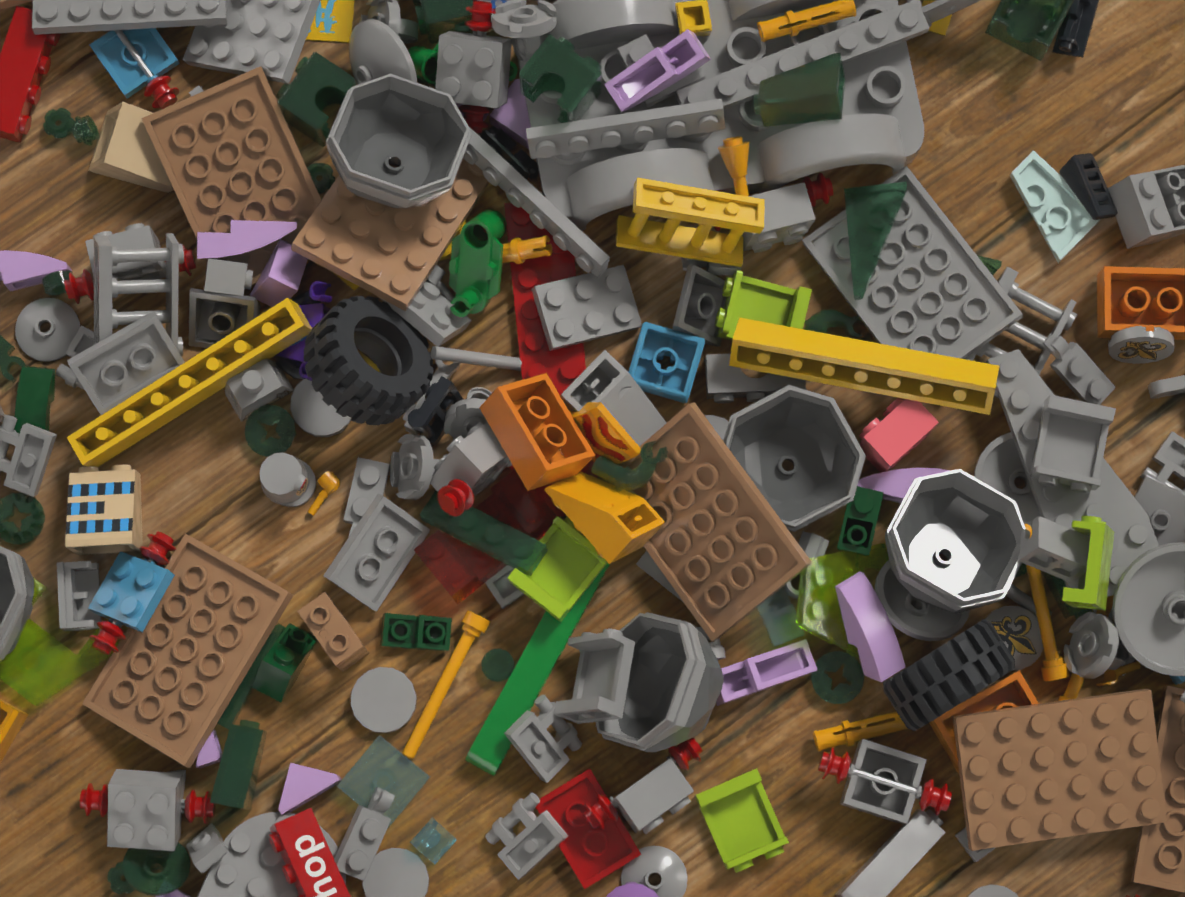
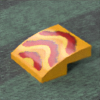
M587 402L580 411H569L593 450L595 456L592 460L598 467L617 465L638 456L643 451L601 402Z

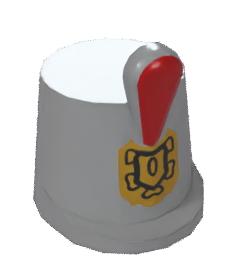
M282 452L274 453L267 457L261 465V488L266 497L274 503L286 507H297L308 502L313 496L316 488V478L311 467L304 461Z

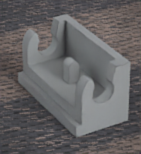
M1037 516L1032 522L1031 537L1030 531L1023 529L1021 532L1018 561L1068 582H1073L1086 574L1090 537Z
M91 561L57 563L60 629L64 631L99 629L96 623L101 622V616L88 609L100 588L99 564L91 563Z

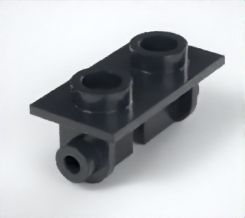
M1099 0L1066 1L1052 53L1084 57Z
M493 126L488 131L486 129L483 131L481 138L526 180L528 178L533 179L538 174L537 163L522 149L514 155L510 152L517 144L501 128L497 129Z

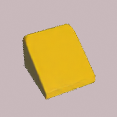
M707 0L675 3L680 34L689 29L696 36H710L712 25Z

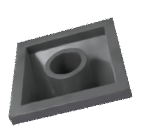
M688 264L672 330L705 339V344L720 347L722 338L717 337L719 327L715 326V319L719 308H724L726 296H722L725 280L693 264Z
M191 288L189 300V346L208 348L259 316L261 306L256 297L216 293Z

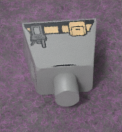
M267 358L226 381L225 395L241 422L294 392L283 370L277 366L275 361Z

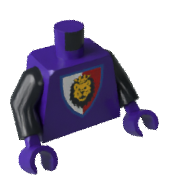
M315 281L312 283L310 290L291 299L299 305L312 328L331 310L326 305L320 304L321 302L330 303L332 301L331 296L325 295V291L328 287H331V283ZM307 336L273 356L276 359L277 366L292 378L313 381L311 377L307 376L305 365L308 363L304 361V348Z

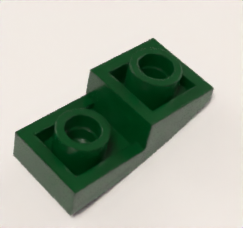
M22 367L14 416L17 418L14 428L17 433H20L22 425L26 423L49 431L50 403L55 399V369Z
M384 613L382 617L380 647L449 651L452 618Z

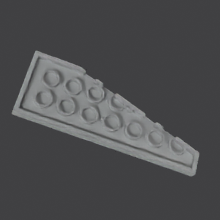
M1019 349L988 359L986 361L987 364L999 366L996 391L1041 517L1074 530L1071 527L1072 520L1081 521V516L1100 517L1115 532L1107 597L1113 596L1117 584L1127 567L1146 551L1159 546L1148 514L1104 458L1099 479H1102L1101 486L1095 491L1091 490L1090 494L1074 492L1071 490V485L1058 483L1057 487L1045 486L1038 483V478L1030 477L1044 401L1049 395L1054 394ZM1086 574L1073 582L1064 580L1066 587L1084 589Z

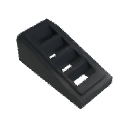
M1087 153L1072 156L1060 169V175L1094 220L1115 217L1118 212L1093 155Z

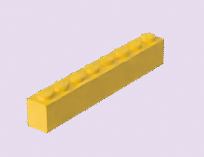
M286 298L69 435L67 439L82 465L99 467L226 386V381L263 359L272 358L307 336L311 332L312 327L299 305L293 300Z
M740 317L732 339L729 366L987 415L991 413L999 371L998 365Z

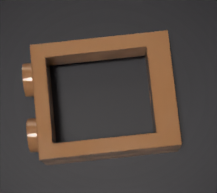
M326 592L297 611L335 666L342 672L369 654Z

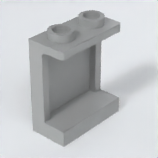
M1049 395L1044 401L1030 477L1038 478V483L1045 486L1057 487L1058 483L1071 485V490L1078 493L1090 494L1091 490L1095 491L1098 489L1102 482V479H1099L1108 429L1114 420L1116 409Z
M604 629L603 633L597 634L583 632L581 636L569 638L567 645L580 651L573 697L571 700L556 701L554 715L577 724L622 719L635 641L623 637V632L616 629Z

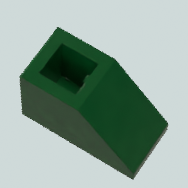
M857 486L853 501L849 502L846 507L837 546L838 550L864 556L870 555L884 492Z
M289 623L263 658L252 688L281 703L295 684L317 642L316 637Z

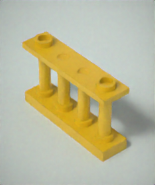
M637 177L633 190V213L636 214L634 218L618 216L616 246L742 267V235L744 231L761 234L764 229L765 199ZM649 215L668 218L665 223L647 220ZM681 221L699 224L697 229L679 226ZM713 226L730 229L728 234L710 230Z

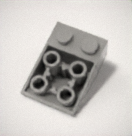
M1185 165L1130 175L1108 188L1118 212L1116 219L1127 249L1153 244L1185 233Z
M606 350L560 395L569 411H580L587 402H601L639 446L667 423L630 373Z

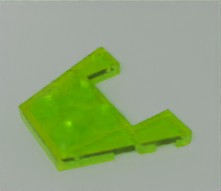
M886 542L872 545L869 556L842 551L809 558L812 564L804 569L800 575L796 625L829 644L839 646L851 656L860 658L858 648L848 643L835 586L858 572L864 573L865 568L880 571L889 560Z
M34 577L32 606L47 588ZM29 618L16 647L0 662V679L33 705L39 706L73 683L72 681L100 665L102 661L113 654V651H111L110 655L103 654L92 647L94 641L89 639L79 653L75 654ZM98 628L93 635H98L100 629Z

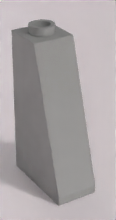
M917 809L909 817L908 824L902 825L834 895L836 897H886L946 833L940 827L943 821L930 809L926 812Z

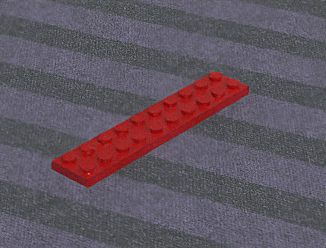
M511 202L504 203L508 243L514 238L527 240L544 235L550 238V242H546V245H552L551 256L525 259V262L521 264L510 262L519 354L522 361V380L547 373L559 395H561L586 369L584 344L579 343L549 350L531 289L537 285L575 277L574 255L568 250L560 249L554 242L553 236L545 228H538L531 221L530 214L521 206L518 208ZM591 460L580 472L598 478L597 466ZM554 483L533 489L537 521L555 519L556 516L559 518L568 517L561 509L554 505L552 498L545 491L547 486Z

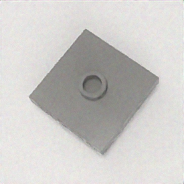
M1145 475L1134 497L1148 514L1159 546L1169 543H1185V493Z

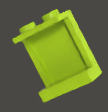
M736 270L731 278L726 277L723 286L722 296H726L724 308H719L716 315L715 326L719 327L717 337L732 341L739 317L803 329L812 289L802 286L792 289L743 276V271Z
M556 516L549 530L519 568H515L507 579L509 583L558 621L562 622L608 562L597 554L595 547L576 530L573 522L568 517L562 520Z
M1081 516V521L1072 520L1071 527L1079 533L1090 536L1084 589L1064 587L1062 601L1071 607L1105 611L1115 532L1100 517Z
M757 768L695 795V799L726 870L733 867L736 873L753 866L752 859L764 854L767 860L783 853L784 849L782 846L789 843L761 783L762 779Z

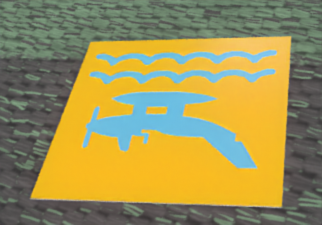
M320 0L306 40L349 42L352 34L355 0Z

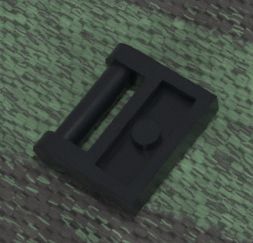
M441 376L438 382L433 383L427 390L425 401L420 409H414L409 413L408 423L414 430H418L421 436H425L429 440L431 447L439 443L445 434L444 425L447 410L451 405L464 399L453 382ZM434 417L435 421L430 426L429 422Z

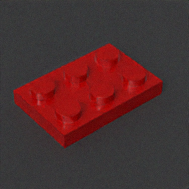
M590 768L541 797L540 803L536 806L539 814L547 810L567 833L568 837L558 846L584 889L642 855L619 816L617 822L611 819L604 822L605 831H603L600 827L593 829L583 815V812L587 810L584 803L593 806L598 802L597 794L606 796Z

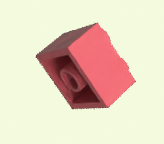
M897 398L882 414L885 417L882 421L876 417L859 435L862 439L859 444L866 458L880 473L891 470L924 440L939 423L920 402Z

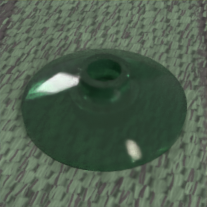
M179 842L175 851L129 848L123 859V874L126 881L132 888L146 895L160 896L169 894L180 888L190 873L189 854ZM154 869H159V870H161L162 872H160V873H153V872H151V871L154 870Z

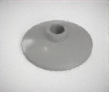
M42 298L31 302L21 311L16 321L15 335L20 348L28 356L38 361L51 362L67 356L65 353L80 328V322L75 311L67 303L55 298ZM44 322H49L51 324L50 330L45 333L41 332L40 326Z
M647 846L641 848L639 851L642 855L624 865L621 874L622 885L627 882L643 884L654 890L659 897H683L688 881L685 865L676 853L665 847ZM651 873H658L661 876L659 885L652 886L649 883L648 877Z

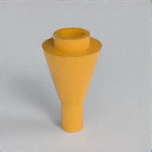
M742 136L724 139L723 145L717 148L730 177L733 178L735 194L749 196L745 175H747L750 142L743 141Z

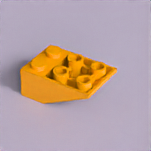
M579 472L576 476L563 479L545 488L546 493L552 498L554 505L568 516L576 530L589 540L595 547L597 554L609 564L642 548L665 523L643 497L584 472Z

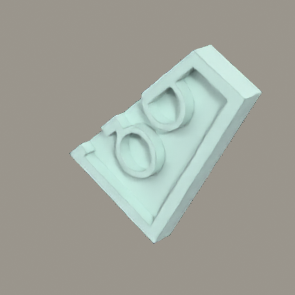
M1034 150L1010 174L1013 183L1058 263L1101 220H1094L1063 177Z

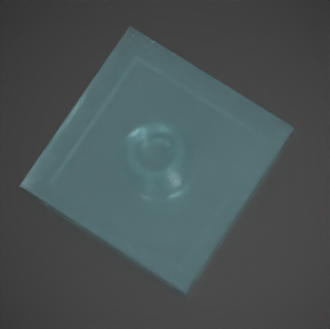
M379 735L337 787L357 804L368 808L376 787L395 795L390 808L383 814L391 819L387 828L389 829L431 777Z

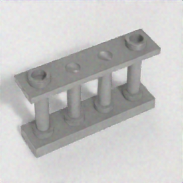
M166 233V248L117 249L116 246H112L107 236H94V345L112 335V329H117L118 325H130L152 312H117L116 309H112V298H116L118 294L166 292V310H154L161 323H166V332L180 355H183L182 337H178L179 264L184 262L183 245L178 243L173 233ZM166 261V279L117 281L116 278H112V266H117L118 263Z
M1006 267L998 283L1008 296L1056 321L1057 323L1051 332L1056 338L1063 329L1068 331L1077 315L1072 312L1076 301L1071 299L1064 309L1061 310L1019 288V284L1014 282L1019 272ZM1016 322L1005 331L1042 349L1034 366L1031 365L1040 375L1051 353L1042 344L1047 337ZM988 342L965 359L973 361L976 355L980 357L985 355L993 358L1007 352ZM995 388L994 396L999 398Z

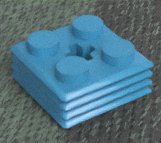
M644 322L628 372L642 391L687 403L705 339ZM664 356H669L670 363L674 364L673 367L668 366L667 370L661 369V364L656 362L657 360H663Z

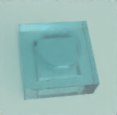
M432 817L410 843L435 865L457 839Z

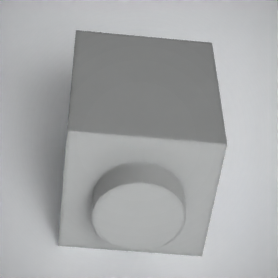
M208 258L204 291L243 296L245 289L251 290L253 270H247L248 263Z

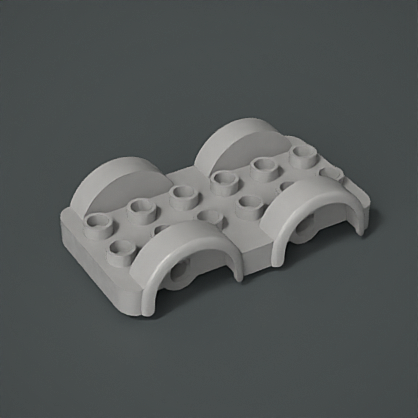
M557 0L551 3L556 8L557 24L552 31L540 36V55L526 61H520L517 58L530 127L680 105L676 95H672L648 108L642 102L625 112H621L604 84L626 69L617 53V48L647 34L654 49L656 47L662 48L680 35L675 3L694 0ZM707 0L712 32L710 36H697L711 60L702 65L701 69L705 74V79L895 8L899 6L898 0H854L857 13L855 17L799 31L797 36L791 37L788 34L767 40L766 42H762L760 39L757 22L784 16L786 11L792 10L795 13L838 0ZM903 41L724 109L725 129L684 135L678 138L671 137L652 140L646 143L619 145L613 148L593 149L581 153L554 155L548 158H536L543 196L581 231H584L586 225L594 218L607 212L633 205V190L637 177L735 194L733 178L730 177L717 148L722 146L723 140L727 138L742 136L743 141L750 142L747 175H745L748 194L779 189L801 177L850 165H888L892 168L894 175L907 164L912 163L922 146L925 134L907 42Z

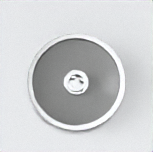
M1183 542L1155 547L1135 559L1127 567L1117 584L1112 606L1113 621L1118 629V636L1128 652L1145 667L1171 676H1185V543Z

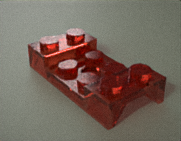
M515 469L491 488L492 495L444 533L437 530L414 549L419 559L428 567L457 605L541 539L552 526L553 520L556 517V514L534 489L527 491ZM485 533H496V540L491 545L485 546L480 544V539Z

